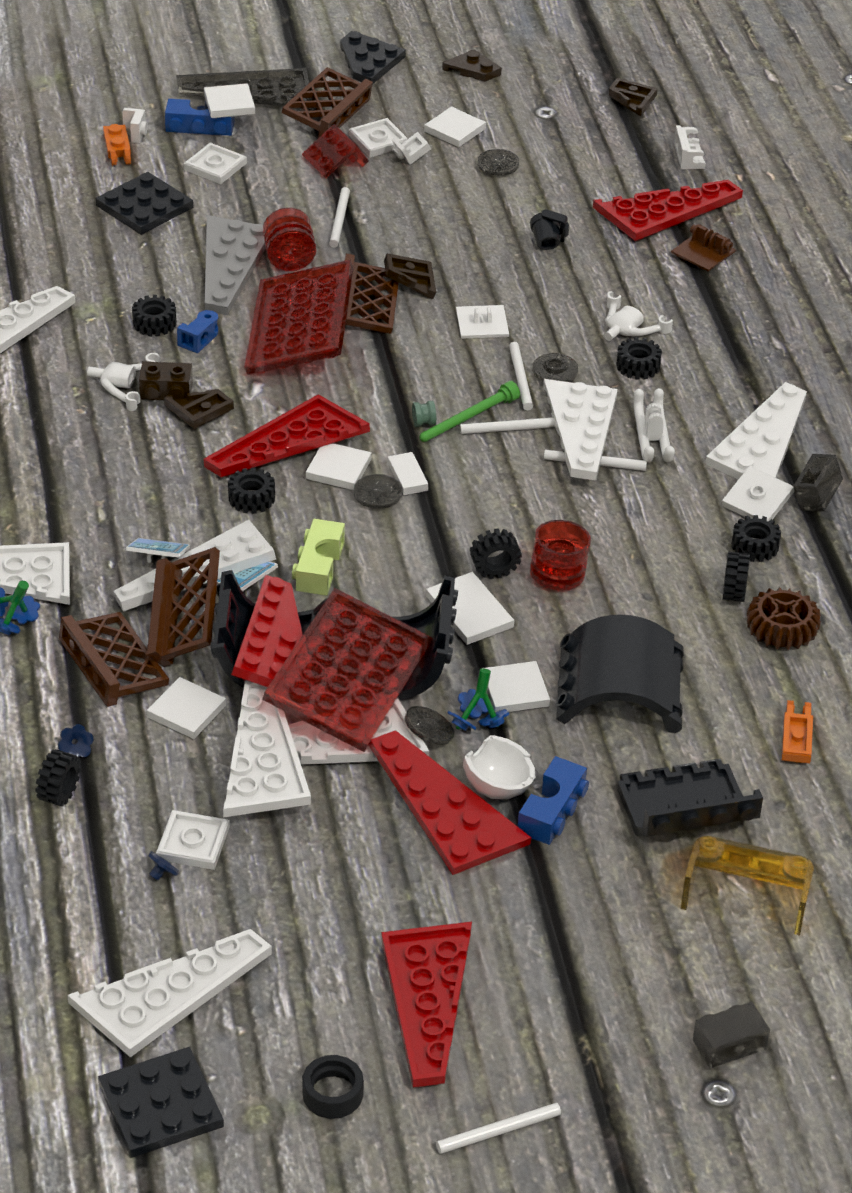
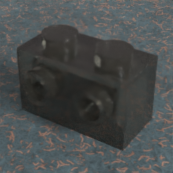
M811 455L793 485L794 496L798 500L800 510L824 512L843 480L836 455Z
M749 1002L743 1005H734L728 1010L707 1014L695 1020L693 1042L708 1066L713 1068L766 1050L770 1028L753 1002Z

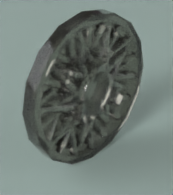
M491 149L480 154L478 166L480 170L487 174L497 176L509 175L519 168V158L508 150Z
M548 353L536 358L533 362L532 372L542 382H544V379L571 382L578 375V364L570 356L561 353Z
M385 474L367 475L359 479L355 484L354 496L363 506L372 509H384L399 502L402 498V486L395 478Z
M413 706L406 711L404 721L407 727L422 740L436 745H445L452 741L454 729L451 723L437 711L422 706Z

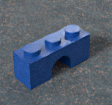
M168 98L165 110L166 132L232 136L235 116L211 118L209 109L191 108L190 100Z
M555 756L543 774L542 795L549 798L530 794L519 812L518 827L532 839L550 845L556 835H561L567 816L574 814L579 797H584L588 790L589 781L586 780L587 767Z

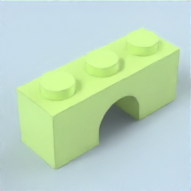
M313 519L311 528H306L305 545L299 548V563H294L292 579L296 580V591L328 596L333 580V560L340 559L345 544V523Z

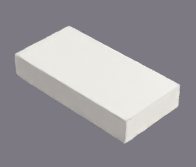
M413 452L388 456V465L403 495L428 491V482Z

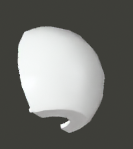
M490 735L486 738L475 753L470 751L465 755L463 761V768L469 784L479 794L490 799H511L521 795L529 788L536 777L535 767L529 758L531 755L519 744L495 735Z

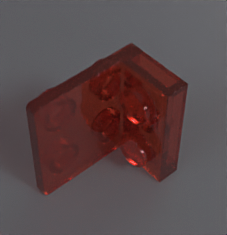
M335 124L302 153L303 157L324 178L332 174L347 159L352 163L357 161L362 167L369 162L359 147Z

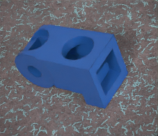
M204 310L199 312L197 318L189 325L184 323L177 327V346L198 354L218 335V314L211 310Z

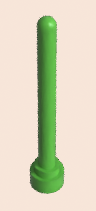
M508 381L500 386L498 393L422 432L419 438L422 442H427L500 402L511 403L520 398V390L515 382Z

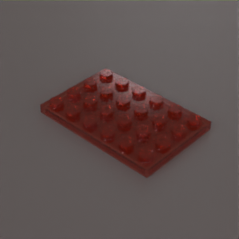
M351 260L260 280L244 365L247 375L261 374L269 370L284 369L292 365L308 364L312 361L325 358L331 359L341 355L354 268Z
M334 588L264 692L262 700L365 752L371 739L376 735L424 657L433 638Z

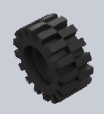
M149 295L144 296L145 300L139 298L138 302H134L132 306L133 327H135L137 332L140 331V334L144 335L147 333L151 337L152 334H156L157 337L160 336V333L168 334V330L172 332L174 327H176V307L170 298L165 300V296L162 295L160 298H157V295L149 298Z
M634 337V341L631 338L627 339L626 342L622 341L617 351V370H621L622 375L627 374V377L630 379L632 376H635V380H639L640 377H643L645 380L648 379V375L652 378L655 376V373H659L662 350L659 349L660 346L658 344L654 345L653 340L647 342V338L639 340V337Z
M244 468L242 473L236 471L235 476L231 475L230 480H228V500L230 505L235 507L237 511L243 509V513L248 514L249 510H252V514H257V510L264 512L265 507L271 508L275 502L274 477H271L269 472L264 474L263 469L256 471V468H251V471H247V468Z
M753 515V519L750 516H745L744 520L740 518L738 523L734 525L732 549L738 553L750 554V562H754L755 559H758L759 562H764V558L769 561L779 551L780 527L778 524L774 525L775 521L772 519L767 521L765 516L762 519H758V515Z
M499 528L494 529V533H491L490 530L485 531L486 536L478 535L479 541L474 540L472 542L473 547H470V555L478 574L480 573L484 578L488 576L489 579H493L494 575L497 578H502L501 574L505 573L508 576L510 575V569L513 571L517 569L516 564L520 565L522 553L516 538L511 532L508 533L507 530L503 529L500 533ZM496 551H503L501 554L497 556L488 557Z
M728 551L722 600L744 602L750 554Z
M57 749L51 750V753L46 755V760L42 762V770L39 769L38 772L40 776L36 779L38 786L35 788V792L39 800L61 807L68 803V798H72V791L76 790V782H79L80 778L78 776L81 772V767H79L81 760H79V757Z

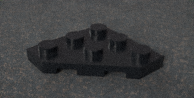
M357 31L349 32L340 40V48L345 54V60L348 68L351 69L352 78L360 82L367 79L374 84L406 57V49L380 41L377 38H371Z

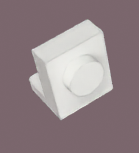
M124 108L122 111L123 125L126 126V129L131 130V142L140 143L143 135H146L148 130L145 110Z
M418 132L402 144L396 138L392 139L395 145L393 151L400 160L404 158L410 165L431 150L428 142Z

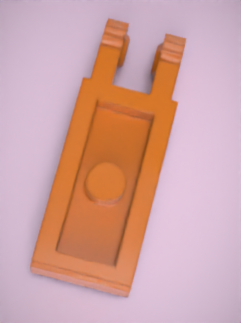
M119 124L103 126V135L111 165H117V158L124 157L126 164H131V150L126 126Z
M787 700L783 720L781 760L810 764L813 732L811 703L805 702L802 714L794 713V701Z

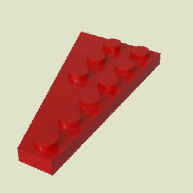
M730 180L703 183L700 188L682 186L680 191L670 192V189L636 193L634 198L623 199L621 196L613 197V200L608 202L596 199L593 200V208L634 241H637L741 199L743 190Z
M318 394L203 459L204 467L219 477L234 474L236 471L240 472L244 468L250 469L370 432V423Z
M265 575L231 675L313 702L316 693L292 584L279 577Z
M396 730L370 739V749L452 875L530 845L531 837Z
M472 921L381 932L382 947L413 1088L445 1084L472 931Z

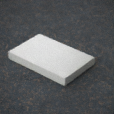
M473 572L455 578L454 589L458 590L456 605L452 608L457 609L454 624L451 627L455 628V632L466 645L514 627V619ZM442 583L426 589V597L431 603L436 599Z

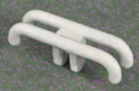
M660 388L654 391L653 403L647 406L645 415L643 405L644 392L642 389H636L634 392V415L642 459L647 461V463H650L654 458V448L650 446L649 441L659 440L662 458L665 462H671L675 454L674 447L670 446L664 415V391Z

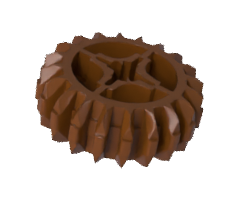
M780 587L777 591L768 588L766 593L759 592L757 597H753L747 609V628L750 629L751 635L757 637V642L765 641L766 647L774 645L776 649L779 647H785L787 650L790 647L799 649L801 645L808 646L809 642L815 639L821 624L820 609L817 608L816 602L810 601L809 595L802 596L801 591L792 592L791 588L782 590Z

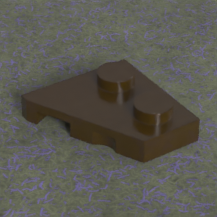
M475 49L444 61L442 64V70L446 72L453 68L460 70L461 76L472 77L483 82L500 76L502 68Z
M616 78L609 87V96L637 115L642 116L657 96V88Z
M386 254L384 265L387 277L430 299H434L436 286L432 262Z
M219 389L187 393V398L173 400L172 395L164 397V405L193 429L234 409V401Z

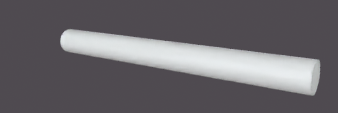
M343 187L340 192L329 245L333 248L339 245L350 190L347 187Z
M511 342L509 348L524 410H531L533 403L519 344Z
M554 418L460 424V433L473 434L555 428Z
M545 450L544 460L566 462L565 452ZM602 456L600 466L641 471H646L647 461L608 456Z
M553 1103L436 1141V1147L439 1154L446 1153L561 1115V1109L558 1103Z

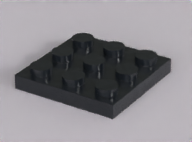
M149 172L143 173L95 198L97 207L140 235L194 208L191 198Z
M190 1047L98 1076L99 1086L130 1158L224 1127L222 1114Z

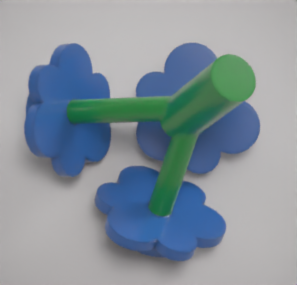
M19 581L13 595L5 596L4 589L0 587V617L5 615V607L8 606L9 602L12 603L6 618H0V632L2 634L10 635L11 632H20V627L13 624L11 619L17 620L19 624L23 625L27 621H36L39 617L38 610L40 609V604L34 602L32 596H25L29 588V584L26 581Z
M480 669L476 690L469 689L468 692L459 694L458 701L461 704L460 710L464 712L463 715L460 717L451 711L447 712L454 718L451 723L456 725V729L466 731L469 727L476 730V727L467 721L468 716L477 719L482 713L489 712V715L478 722L479 725H488L489 728H494L505 722L504 717L509 715L507 709L499 710L496 713L487 694L491 674L489 669Z

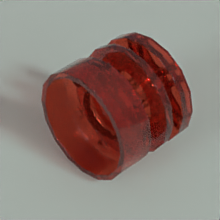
M291 207L276 210L266 218L263 224V236L267 256L271 264L284 271H297L309 265L316 255V243L309 217L303 211Z
M550 520L542 523L535 533L530 565L532 578L539 585L553 590H571L578 587L585 578L591 543L588 531L572 521Z

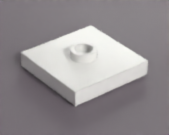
M749 466L724 497L722 506L744 517L750 516L751 519H753V515H758V519H762L765 516L767 521L773 520L794 493V486Z

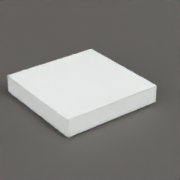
M248 83L204 87V95L211 118L255 114V105Z
M452 106L424 125V132L457 147L462 146L486 129L485 121Z
M388 118L349 129V137L369 158L393 151L395 148L392 142L393 138H396L401 144L408 139Z
M209 143L184 163V170L222 184L247 164V157Z
M334 443L322 446L317 451L306 471V479L355 490L372 459V452Z
M536 661L485 668L491 671L487 692L495 713L502 709L513 712L550 706V698Z
M179 677L147 709V718L195 739L226 706V698Z
M172 810L156 854L171 863L215 870L230 828V820Z

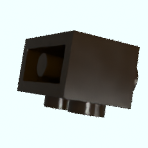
M142 361L139 376L140 400L164 401V397L172 395L173 400L187 398V393L192 392V363Z

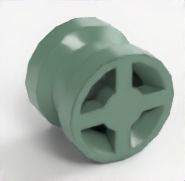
M433 400L427 401L426 404L412 403V417L415 428L421 427L423 424L436 425V408Z

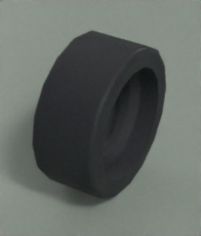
M325 1055L313 1060L306 1067L302 1076L304 1103L314 1114L328 1119L343 1118L352 1114L360 1106L364 1096L363 1072L357 1063L348 1057L340 1055ZM335 1076L344 1078L352 1085V1089L348 1093L337 1097L321 1095L314 1089V1084L319 1080Z

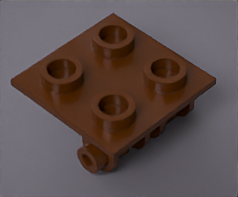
M693 224L690 228L692 236L671 250L672 254L706 271H710L736 252V249L732 248L733 243L730 238H726L711 229L708 230V228L701 224Z

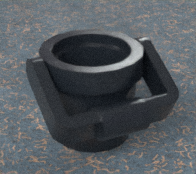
M545 209L541 213L534 215L530 220V227L534 233L537 246L542 250L556 248L569 235V223L566 215Z

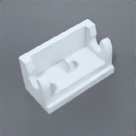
M676 125L674 146L680 169H705L704 152L700 148L699 139L687 138L688 134H696L698 130L694 127Z

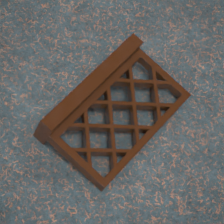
M327 67L282 107V113L318 130V138L327 141L370 100L373 82L365 79L360 83ZM329 76L335 80L326 81L325 78ZM349 86H350V87H352V88H354V89L345 90L344 87H349ZM329 87H339L340 90H330ZM314 88H324L325 90L315 91ZM318 97H328L329 100H319ZM333 97H343V100H334ZM303 98H313L314 101H304ZM316 107L317 110L308 111L307 108ZM322 107H332V110H323ZM292 108H302V111H295ZM310 117H320L321 120L318 122Z
M346 253L341 273L333 329L343 331L345 324L392 334L399 282L395 280L386 282L382 278L387 277L385 268L354 262L355 255ZM357 271L367 273L368 275L363 277ZM375 280L379 285L373 286L370 282ZM363 285L366 290L361 291L357 286ZM386 290L390 294L384 296L380 291ZM373 294L377 299L372 301L368 296ZM360 299L365 304L358 305L355 301ZM384 304L388 309L382 310L379 305ZM372 309L375 313L370 315L365 310ZM358 313L362 318L360 319L350 316ZM382 318L387 324L379 323L376 320Z
M216 547L174 562L163 558L156 563L147 655L163 667L173 665L174 657L210 646L212 642L220 550ZM210 559L209 564L201 572L199 568L206 560ZM190 566L182 577L181 569ZM198 572L200 575L192 586H187L192 577ZM208 580L207 587L204 589L201 595L197 594V591L201 588L204 582ZM186 588L188 591L179 601L181 591ZM195 595L197 600L187 611L185 607ZM205 603V610L197 619L194 616ZM183 611L186 614L177 624L178 616ZM193 619L195 623L185 635L182 631ZM203 627L202 638L192 641L195 635ZM181 635L183 638L175 647V640Z
M121 612L75 621L72 615L61 617L59 640L106 707L117 705L118 697L169 685V677L158 662L147 655V647ZM117 622L120 626V629L112 628L106 625ZM90 629L96 631V633L92 635L83 632V630ZM103 633L113 636L114 639L112 641L99 636ZM119 639L130 641L132 646L119 643L118 641ZM94 645L106 647L108 650L105 652L95 649ZM113 650L126 653L127 655L124 658L111 653L113 652ZM133 655L143 658L145 661L141 663L130 658ZM109 661L115 664H119L120 667L119 669H116L107 666L106 662ZM125 667H129L135 670H139V672L136 675L130 672L124 671ZM144 672L155 675L157 678H146L143 677ZM121 678L133 683L121 686L118 679Z

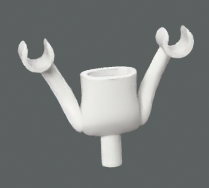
M612 291L607 293L606 306L609 308V312L605 322L610 329L604 333L606 340L611 341L618 334L624 336H644L655 332L662 334L671 333L673 320L665 322L664 315L659 317L657 325L637 328L644 321L643 314L632 306H624L620 311L616 312V309H619L621 306V295L613 298L614 293Z
M157 353L146 355V361L160 362V356ZM112 362L105 369L88 367L87 376L100 378L102 386L110 394L126 403L127 410L135 411L137 409V404L140 403L139 393L132 391L125 394L116 387L130 388L134 382L136 371L141 370L142 363L127 365Z

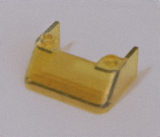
M703 836L694 842L684 880L681 909L687 910L697 869L702 867L802 889L794 932L796 935L801 934L814 876V866L808 858L712 836Z

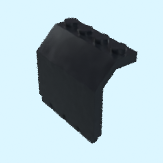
M721 759L701 761L700 768H698L696 763L672 766V772H670L668 767L645 770V777L642 776L640 771L620 774V781H618L617 785L618 793L634 833L638 836L663 835L708 826L749 821L760 818L763 796L760 789L754 790L753 795L743 796L729 763L723 764Z

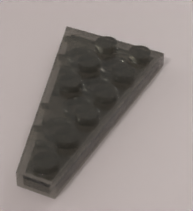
M306 68L176 75L177 89L180 95L205 97L204 87L248 83L254 104L284 107L309 84ZM303 98V100L313 101V98ZM314 107L307 108V110L314 111Z

